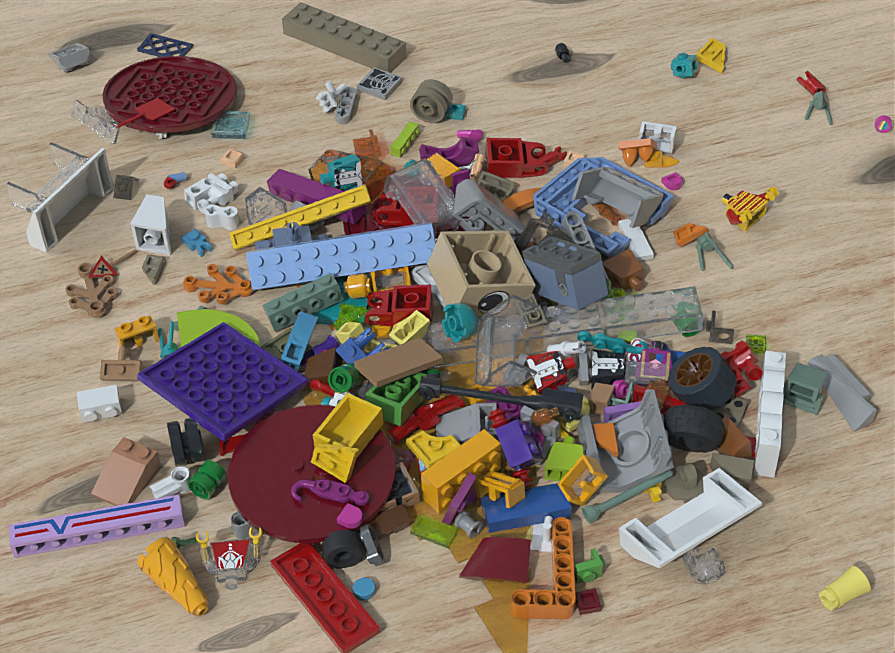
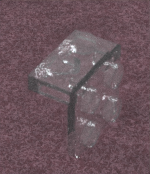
M259 187L245 198L249 225L287 212L286 202L262 187Z

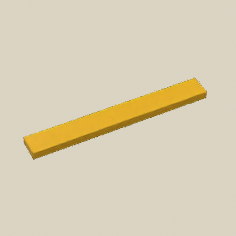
M362 185L230 232L229 236L234 250L237 251L254 245L255 241L273 238L272 229L286 228L290 222L291 227H293V222L298 223L299 226L310 225L372 202L366 185Z

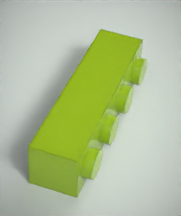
M410 121L407 123L390 146L392 156L401 158L405 154L406 149L410 147L411 142L415 140V137L420 132L419 124Z

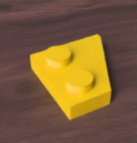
M712 37L696 54L697 60L722 74L726 45Z
M319 443L314 449L311 463L346 483L351 477L359 449Z

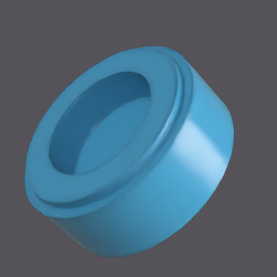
M369 578L356 580L353 584L355 597L360 600L372 598L375 594L374 582Z

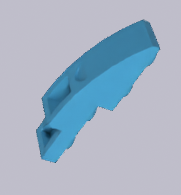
M301 311L295 321L281 357L282 362L297 372L300 369L318 321V317Z

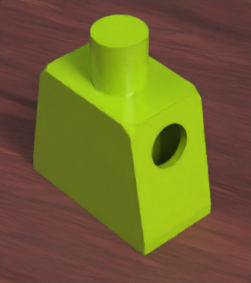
M566 436L563 438V443H553L545 464L544 480L561 481L578 459L581 458L583 446L575 444L573 437Z

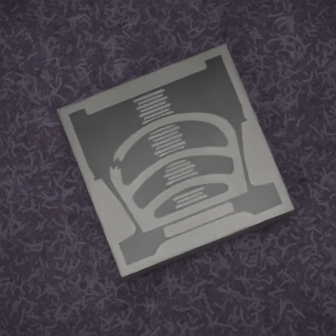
M374 67L357 84V90L386 100L402 82V77Z

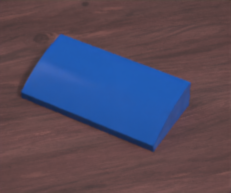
M558 483L525 489V498L510 509L506 508L505 493H500V498L496 501H492L489 496L479 498L489 533L544 523L546 516H551L553 521L558 517L571 518V504L563 494Z

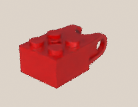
M487 138L485 147L486 170L488 173L501 178L542 176L547 173L548 164L538 158L545 155L546 147L542 143L522 141L521 138ZM535 149H542L541 152H533ZM544 167L542 170H536L535 168Z
M439 187L403 188L401 192L380 195L378 198L379 209L375 212V220L381 225L408 226L433 222V225H438L441 208ZM388 199L391 201V204L384 205L381 201ZM386 213L389 217L381 219L379 214Z
M431 284L394 286L391 290L372 292L367 297L368 306L373 309L365 314V321L371 327L372 325H380L393 328L394 324L409 317L416 310L430 320L429 327H432L434 300ZM378 298L381 302L374 303L371 299ZM377 316L379 320L372 321L369 317Z

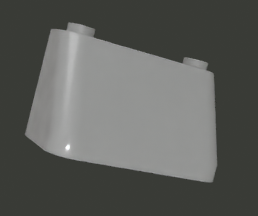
M466 179L457 185L453 211L454 217L461 220L462 217L467 216L472 221L480 217L497 231H509L511 236L521 237L524 243L527 241L528 231L511 208L475 180Z

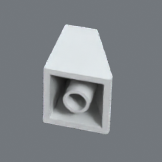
M147 194L130 223L136 250L171 255L170 230L164 197Z

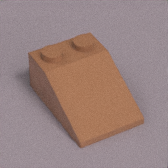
M123 437L112 450L91 495L113 506L133 503L161 467L158 451Z

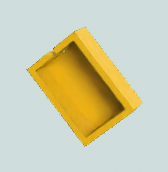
M346 393L313 434L314 447L319 443L357 448L359 449L358 457L383 425L382 408Z

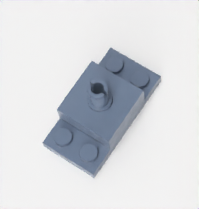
M290 222L286 228L272 229L273 240L255 241V250L326 239L328 236L327 234L311 235L309 225L299 226L298 223L293 222V227H291Z

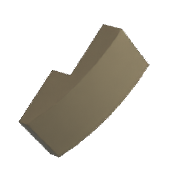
M533 294L515 299L518 312L528 329L547 324L541 307L538 306Z

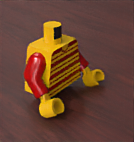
M770 187L765 193L760 195L740 191L733 197L726 193L722 198V203L726 205L725 215L730 224L737 225L746 232L766 215L768 201H774L776 196L779 195L777 188Z

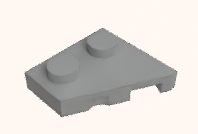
M586 348V351L582 354H575L578 361L579 386H586L589 379H592V369L588 367L587 360H590V348Z

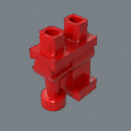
M741 340L731 352L724 351L721 353V356L734 371L737 378L736 387L733 392L735 397L751 388L743 372L745 370L747 378L751 381H757L762 377L763 371L756 364L759 362V359L747 342Z

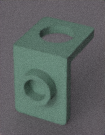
M630 381L626 401L611 397V405L631 403L635 383Z

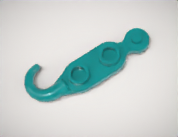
M582 331L577 334L579 341L591 342L597 349H608L616 353H623L625 351L632 354H641L643 349L649 348V345L644 341L639 342L643 347H635L627 344L622 338H611L604 333L591 335L587 331Z

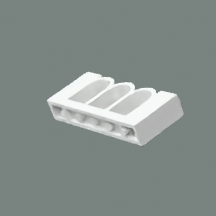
M765 351L762 367L763 375L760 378L753 475L773 478L775 476L781 447L786 353Z

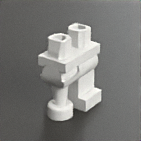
M211 173L208 175V178H204L184 190L186 204L195 210L199 209L204 214V209L208 205L218 203L224 206L228 202H233V195L239 191L238 184L234 181L227 184L228 178L223 173L218 176Z

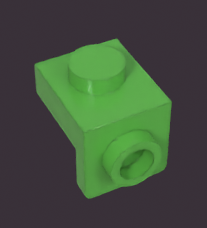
M596 548L591 549L589 561L575 564L574 577L577 584L591 582L596 578L602 577V569L605 567L602 555H598Z

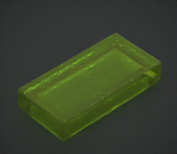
M419 514L410 529V534L448 549L458 533L457 528Z

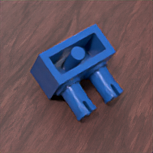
M367 327L357 338L350 337L336 351L346 363H354L356 360L381 352L385 344L381 341L371 352H366L364 346L377 337L375 332L368 336L373 330Z

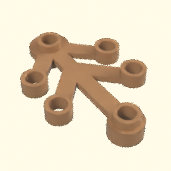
M82 263L78 266V273L85 280L87 291L76 287L74 284L66 286L67 295L72 297L69 300L70 308H82L87 310L88 315L91 317H101L106 313V304L118 297L117 289L112 287L114 285L113 276H104L101 283L94 288L92 278L88 279L93 271V267L90 263ZM106 287H111L106 290V294L103 296V298L101 300H98V297L106 289ZM78 295V296H80V297L89 299L91 302H90V303L84 302V301H81L80 298H78V297H73V296Z

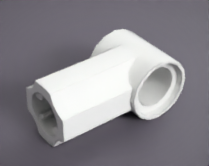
M177 467L171 472V476L149 486L155 499L176 493L189 492L188 481L191 479L189 470L186 467Z

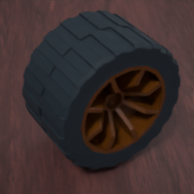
M704 346L694 348L678 358L673 364L672 369H670L668 385L680 401L688 405L704 407L714 411L729 400L736 387L737 378L734 371L716 349Z

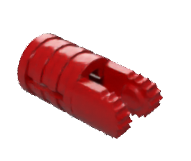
M809 71L805 72L808 78L806 81L800 76L797 78V82L812 96L817 92L822 91L825 93L826 87Z

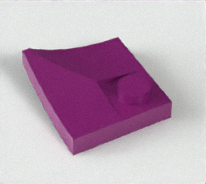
M469 472L449 505L441 523L449 527L462 510L477 501L478 498L475 492L477 476Z

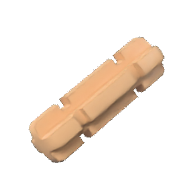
M479 153L475 155V162H473L470 179L476 182L482 172V163L485 161V156Z

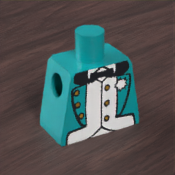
M350 154L329 162L328 173L320 174L321 184H329V186L342 191L362 186L360 158L355 154Z

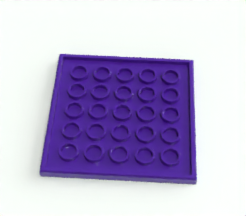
M222 322L137 374V379L224 442L309 385V379L225 322Z

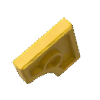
M421 431L406 439V445L427 469L461 446L452 434L445 437H434L428 435L425 431Z

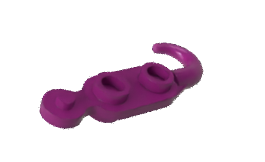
M326 479L316 481L300 480L291 488L292 497L298 501H301L302 498L297 495V490L304 487L310 489L319 497L344 503L352 500L361 506L369 502L367 492H354L346 484Z

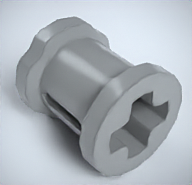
M467 511L460 513L454 523L455 527L463 529L470 539L476 537L483 527V524L472 519Z

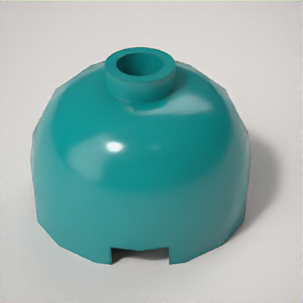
M453 303L444 307L443 311L446 313L445 319H442V326L446 337H451L453 343L470 339L476 333L479 321L475 311L464 303Z

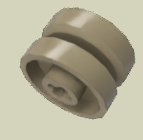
M428 79L419 85L410 101V108L420 120L428 123H437L443 119L453 101V95L444 83Z

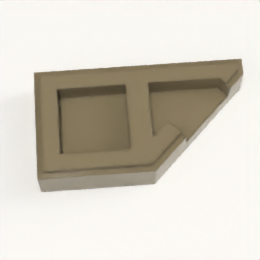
M147 254L142 270L150 282L156 285L166 259L165 256Z

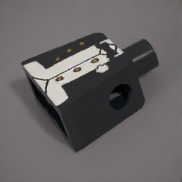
M592 349L591 390L595 383L613 385L616 380L624 379V376L635 377V365H624L622 353Z

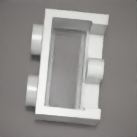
M642 121L639 140L651 138L657 142V150L654 151L672 153L677 126Z

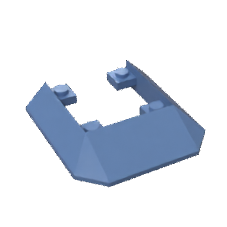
M604 157L576 159L533 195L536 216L563 230L561 223L570 211L578 212L582 216L583 221H586L587 215L580 210L588 202H586L585 198L572 199L579 174L583 171L608 167L664 194L662 201L647 221L651 225L658 219L662 221L674 199V195ZM568 219L570 224L575 225L573 220ZM585 225L595 249L608 257L618 255L630 245V239L617 231L607 237Z

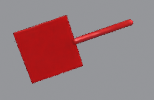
M156 98L135 108V111L140 114L118 124L117 128L143 116L151 121L157 120L175 111V108Z

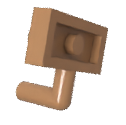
M125 346L119 347L118 360H101L100 379L102 381H139L137 374L141 372L142 362L140 360H126L131 356V353Z

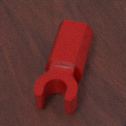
M559 146L554 149V152L551 151L538 159L546 162L548 167L557 163L558 160H564L567 152L561 153V147Z

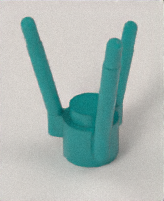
M173 321L170 322L169 339L165 346L162 329H158L161 349L160 358L162 359L179 349L177 344L173 343Z

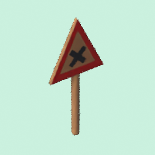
M132 250L110 264L101 255L88 279L102 278L106 275L119 276L112 267L135 254L137 250Z

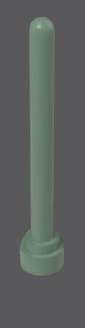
M669 469L598 506L588 505L582 508L586 521L589 524L595 522L600 514L672 477L673 471Z

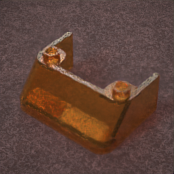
M333 149L326 150L308 169L311 180L320 182V174L328 173L329 162L348 156L351 153ZM356 155L361 160V176L364 177L363 185H366L372 202L369 204H373L397 177L396 168L376 158Z

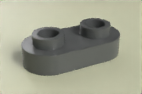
M368 523L360 527L361 532L358 535L362 544H365L367 548L366 557L368 562L376 567L385 563L384 554L371 524Z

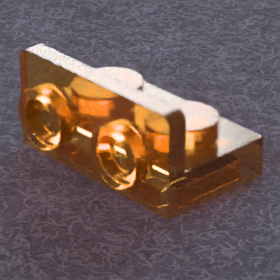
M372 129L369 130V137L353 139L354 151L361 160V166L379 164L381 148L377 146L378 137L374 135Z

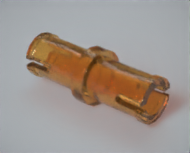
M604 202L591 204L612 225H617L616 222L618 223L621 220V216L613 210L612 206Z

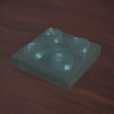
M228 111L214 121L211 131L212 138L246 139L250 112Z

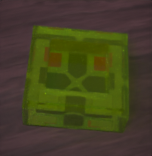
M746 334V342L756 354H765L766 335Z

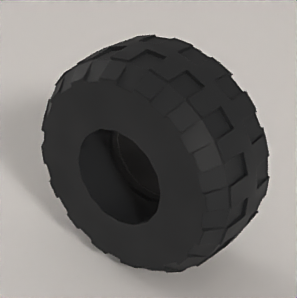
M676 405L664 413L663 425L668 432V443L674 448L694 453H707L714 451L721 445L724 423L721 417L714 411L694 405Z

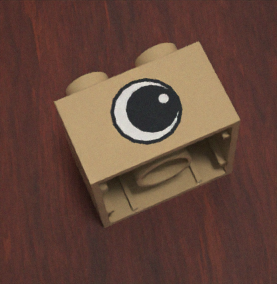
M509 231L440 232L427 263L445 305L453 303L467 304L475 311L478 319L520 317L515 305V299L532 294L536 286Z

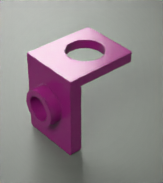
M468 169L452 173V186L450 189L453 194L456 193V187L459 183L470 179V171Z

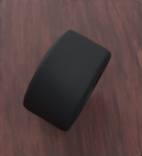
M351 530L332 532L322 542L325 562L334 569L355 566L363 557L359 535Z

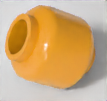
M366 274L349 275L347 282H344V292L348 293L351 299L368 297L369 293H372L371 278H368Z

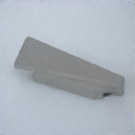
M820 354L809 359L808 364L810 367L828 373L824 388L851 429L857 431L872 424L876 409L868 403L870 393L834 354L826 356Z

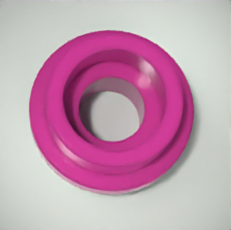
M624 379L616 380L613 383V395L618 399H623L627 396L629 383Z

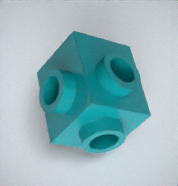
M679 53L671 61L673 76H679L680 78L693 76L698 71L697 55Z

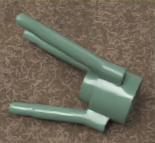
M822 91L817 92L813 96V101H810L805 120L808 119L813 107L816 109L825 108L829 125H832L827 96Z
M705 232L704 235L697 238L698 244L696 249L702 271H704L702 250L708 252L713 248L730 268H733V265L717 247L709 233Z

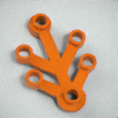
M216 264L207 266L208 275L212 276L216 281L197 280L192 275L185 277L183 281L184 290L190 293L195 292L199 287L212 288L210 291L202 290L198 293L201 303H206L216 296L218 304L223 305L238 295L249 297L254 291L251 281L243 280L237 274L236 267L232 265L225 268V274L228 278H232L235 283H229L219 273Z

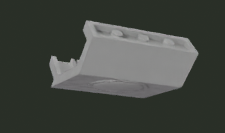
M646 389L638 408L606 422L614 424L618 457L612 456L611 452L604 448L601 449L595 443L593 424L602 423H591L589 415H581L577 431L580 445L583 446V454L596 458L603 471L608 475L607 479L595 492L621 493L674 467L671 459L672 447L668 443V432L663 425L664 417L660 413L659 399L656 398L654 389ZM590 473L588 481L590 482L595 475Z

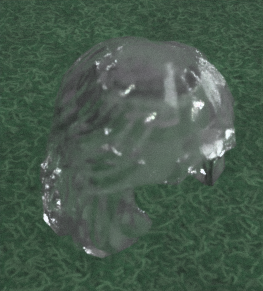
M695 546L683 555L686 569L698 584H712L725 575L724 562L720 561L719 552L715 548H711L710 551L696 556L700 552L699 547Z

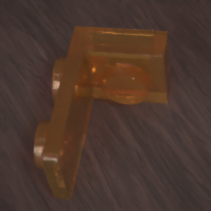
M650 380L647 389H654L656 398L659 399V410H662L667 395L671 396L670 386L662 380Z

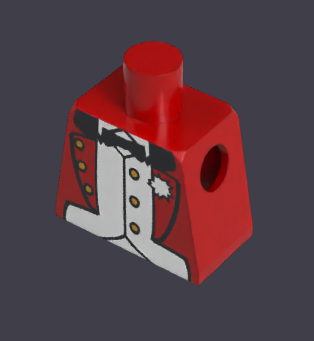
M558 351L526 357L540 395H542L543 388L554 389L567 383L569 378L566 371L577 367L573 356L562 360Z

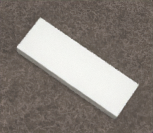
M629 219L618 221L622 235L630 239L628 247L637 260L653 259L654 254L640 226L635 228L629 227L631 223Z

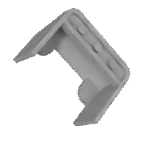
M600 167L580 172L572 199L585 198L586 202L590 204L604 202L629 214V220H631L629 227L635 228L647 223L662 201L664 194L614 169Z

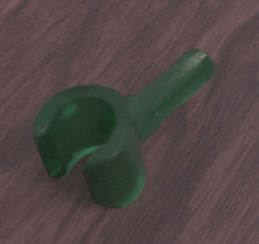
M172 537L179 551L181 546L197 542L196 537L185 540Z

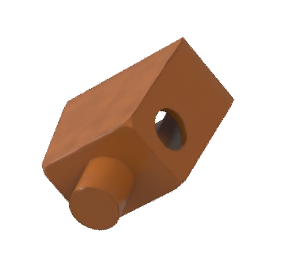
M630 249L602 262L608 279L612 282V286L619 291H624L630 287L635 291L643 288V267Z

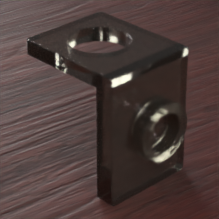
M116 175L113 198L131 200L133 182H139V179L132 176Z
M712 310L711 321L707 320L706 332H710L709 342L732 344L734 329L715 327L716 311ZM720 333H726L729 335V337L726 339L719 338L718 335Z

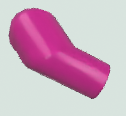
M480 129L458 130L457 137L460 139L463 136L480 141L483 132Z

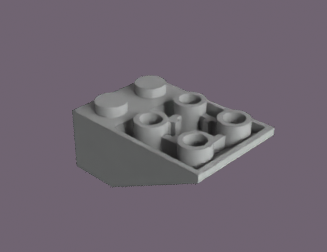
M475 403L440 416V422L436 424V437H445L452 434L462 445L485 429L498 440L495 429L491 428L494 424L493 420L487 419L491 416L490 412L497 409L496 403Z

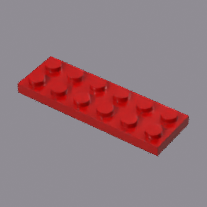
M299 543L270 561L271 567L341 653L352 651L380 633L378 624L310 543Z

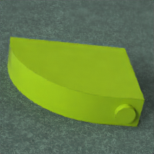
M212 309L177 312L181 347L222 322H225L260 346L259 338L253 328L233 314Z

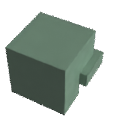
M797 362L787 382L785 381L783 403L817 415L824 396L822 392L828 373Z

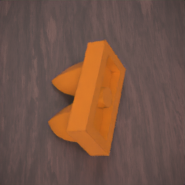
M651 138L618 142V149L622 151L624 162L630 167L636 158L637 152H639L641 159L646 162L651 157L653 150H657V142Z

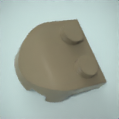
M485 171L481 172L477 181L500 201L511 195L515 185L512 181Z

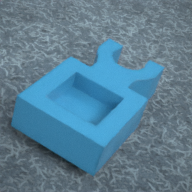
M197 229L181 236L182 243L191 251L197 250L200 257L204 256V249L209 252L212 251V245L207 242L206 237Z

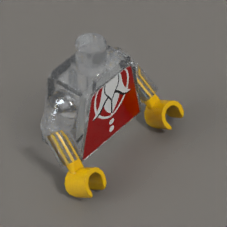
M253 527L249 529V535L253 538V542H251V539L210 542V546L207 545L209 540L208 532L205 531L207 538L204 541L198 539L197 532L196 540L201 544L199 550L203 566L210 575L216 576L217 582H225L226 589H237L238 581H246L249 573L253 572L261 560V543H259V539L264 534L261 528H259L258 536L253 535Z

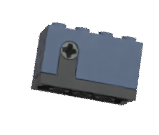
M553 236L540 242L541 244L538 246L534 245L522 251L525 265L536 285L533 293L575 310H583L586 306L593 302H598L601 298L608 295L600 252Z

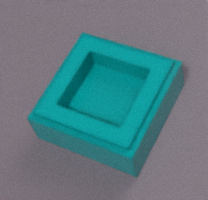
M451 103L447 110L446 118L463 120L466 105Z

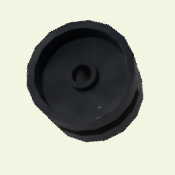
M192 418L184 420L185 432H181L178 421L167 422L175 466L186 465V451H190L191 460L194 463L204 461L201 432L197 428L196 421Z

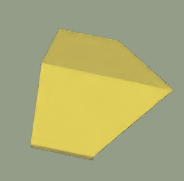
M416 310L409 317L394 324L389 337L399 345L417 338L423 340L430 320Z

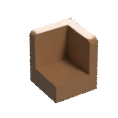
M595 383L588 399L590 413L603 415L604 407L611 406L610 399L614 392L613 385Z

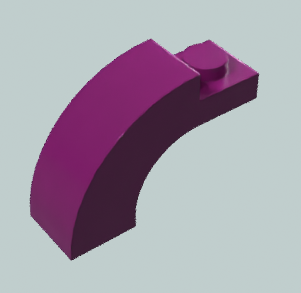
M461 136L455 145L448 148H437L421 144L419 148L420 159L425 161V159L427 160L433 154L438 153L455 166L462 167L471 162L475 155L479 153L478 140Z

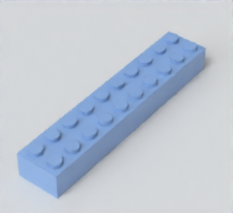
M433 222L250 250L246 253L252 289L256 290L314 281L329 273L333 277L428 263L436 240Z

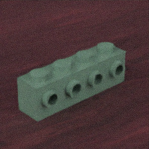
M329 273L262 306L272 328L276 332L295 323L300 311L312 315L344 299L337 281Z

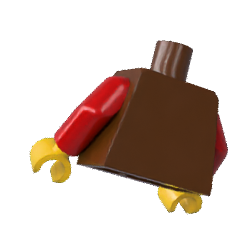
M336 347L309 357L306 369L298 372L309 379V386L312 390L332 397L338 392L331 389L329 385V373L334 368L347 364L337 353Z

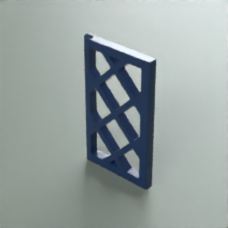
M150 33L137 48V51L157 57H166L178 53L180 54L179 56H185L193 47V44ZM165 42H172V44L165 45ZM159 43H162V45H163V46L156 47V48H154V46H153V45L159 44ZM180 45H184V46H187V47L180 49L179 46H180ZM150 46L151 49H144V47ZM177 47V50L169 52L168 48ZM164 49H165V51H166V53L157 52V51H161V50H164Z

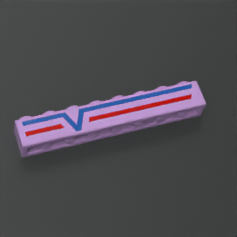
M170 495L163 498L147 499L145 501L104 507L96 510L19 522L9 525L10 548L14 558L182 528L185 527L180 495Z

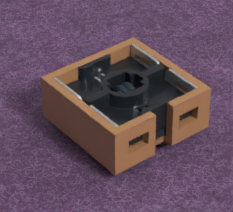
M402 462L396 464L393 490L386 504L379 511V514L402 504L407 508L420 503L419 491Z

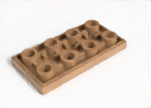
M417 338L354 361V367L377 388L387 383L398 381L406 376L417 374L422 370L433 368L443 362V357L421 338Z

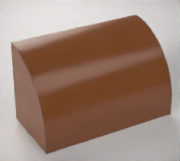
M728 416L722 419L724 434L722 443L716 450L722 455L744 459L751 456V441Z

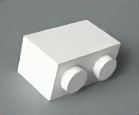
M117 384L77 392L82 423L122 415Z

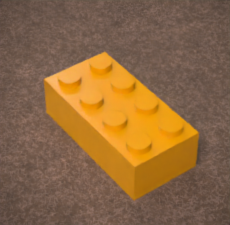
M483 429L421 473L422 499L438 514L447 510L469 472L477 476L476 479H480L490 471H500L501 443Z

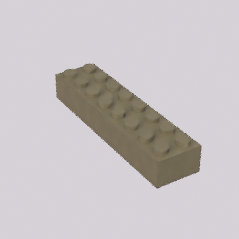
M302 2L282 18L283 33L285 35L372 69L375 67L392 73L407 58L406 42Z

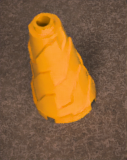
M163 537L151 543L145 548L148 554L145 557L142 553L140 554L137 566L189 614L191 613L195 616L204 615L209 609L208 597L199 586L196 577L189 568V564L177 548L176 542L172 538Z

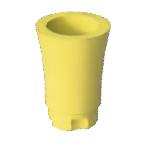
M852 565L840 577L819 592V597L825 608L832 611L858 596L870 592L871 587L865 574L858 567Z

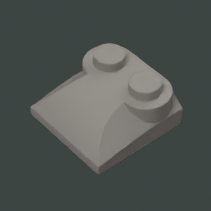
M79 43L48 54L53 61L58 63L59 69L64 70V72L72 70L77 65H86L90 60L89 48Z

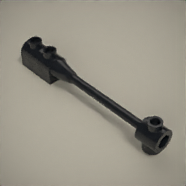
M436 373L422 376L419 385V396H423L426 400L439 399L441 393L517 404L521 407L525 405L549 418L554 416L562 417L569 422L580 420L584 396L581 393L543 388L542 395L519 397L442 385V379Z

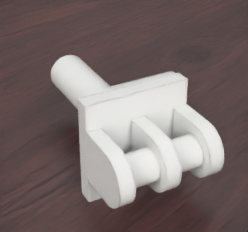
M331 81L325 83L328 91L320 92L316 97V100L320 102L319 105L323 107V112H327L337 106L334 98L346 89L344 84L335 89Z

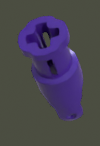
M329 335L320 345H315L305 353L301 366L307 363L309 357L317 355L324 350L338 348L340 346L338 341L332 335Z

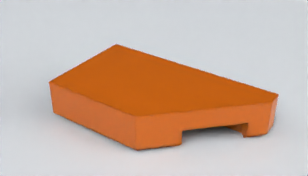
M687 223L673 231L677 245L682 247L704 235L705 232H709V229L706 226H696L693 223Z
M593 424L596 445L601 449L604 448L611 452L612 456L618 457L614 424Z

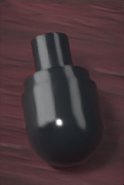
M564 43L557 44L555 47L557 57L563 60L564 63L568 62L569 49Z

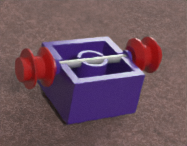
M501 408L490 412L491 416L487 419L493 420L494 424L491 428L495 429L510 468L515 470L512 477L521 479L524 482V487L528 488L532 485L531 482L534 478H529L528 474L531 470L525 468L544 460L542 455L544 454L543 447L540 443H537L535 438L536 430L533 424L527 421L517 419L510 422V419H505L506 410L502 411Z

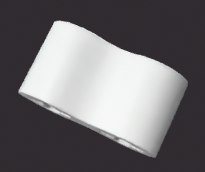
M208 205L204 209L206 225L209 228L223 227L227 230H234L240 225L238 210L233 206L219 207L217 205Z

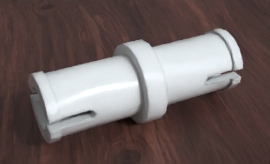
M582 340L577 342L563 341L561 344L548 345L547 352L558 351L559 355L569 357L572 354L584 353L586 346H580L585 344Z

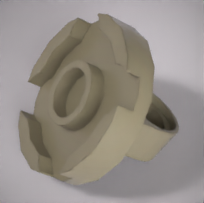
M692 463L672 469L673 476L666 479L665 488L667 494L676 501L679 499L687 503L704 493L703 477L705 475L695 468Z

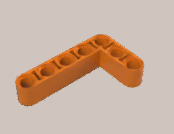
M558 517L553 521L552 525L553 590L520 589L514 591L510 602V613L514 617L520 619H568L572 617L576 598L572 524L569 519Z

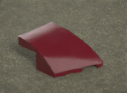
M510 537L483 538L459 574V578L526 584L528 581L531 540Z

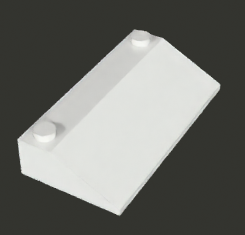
M101 148L33 211L26 231L30 246L47 253L58 243L54 226L89 193L103 199L114 189L104 148Z
M718 468L703 477L704 493L646 527L637 518H634L619 527L620 546L633 558L661 568L762 506V502Z

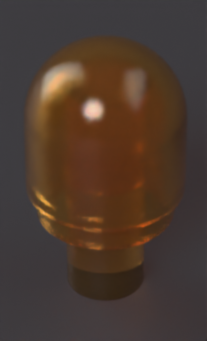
M543 407L533 411L530 419L534 425L542 426L552 421L551 418L558 416L559 412L557 407L550 410L547 407Z

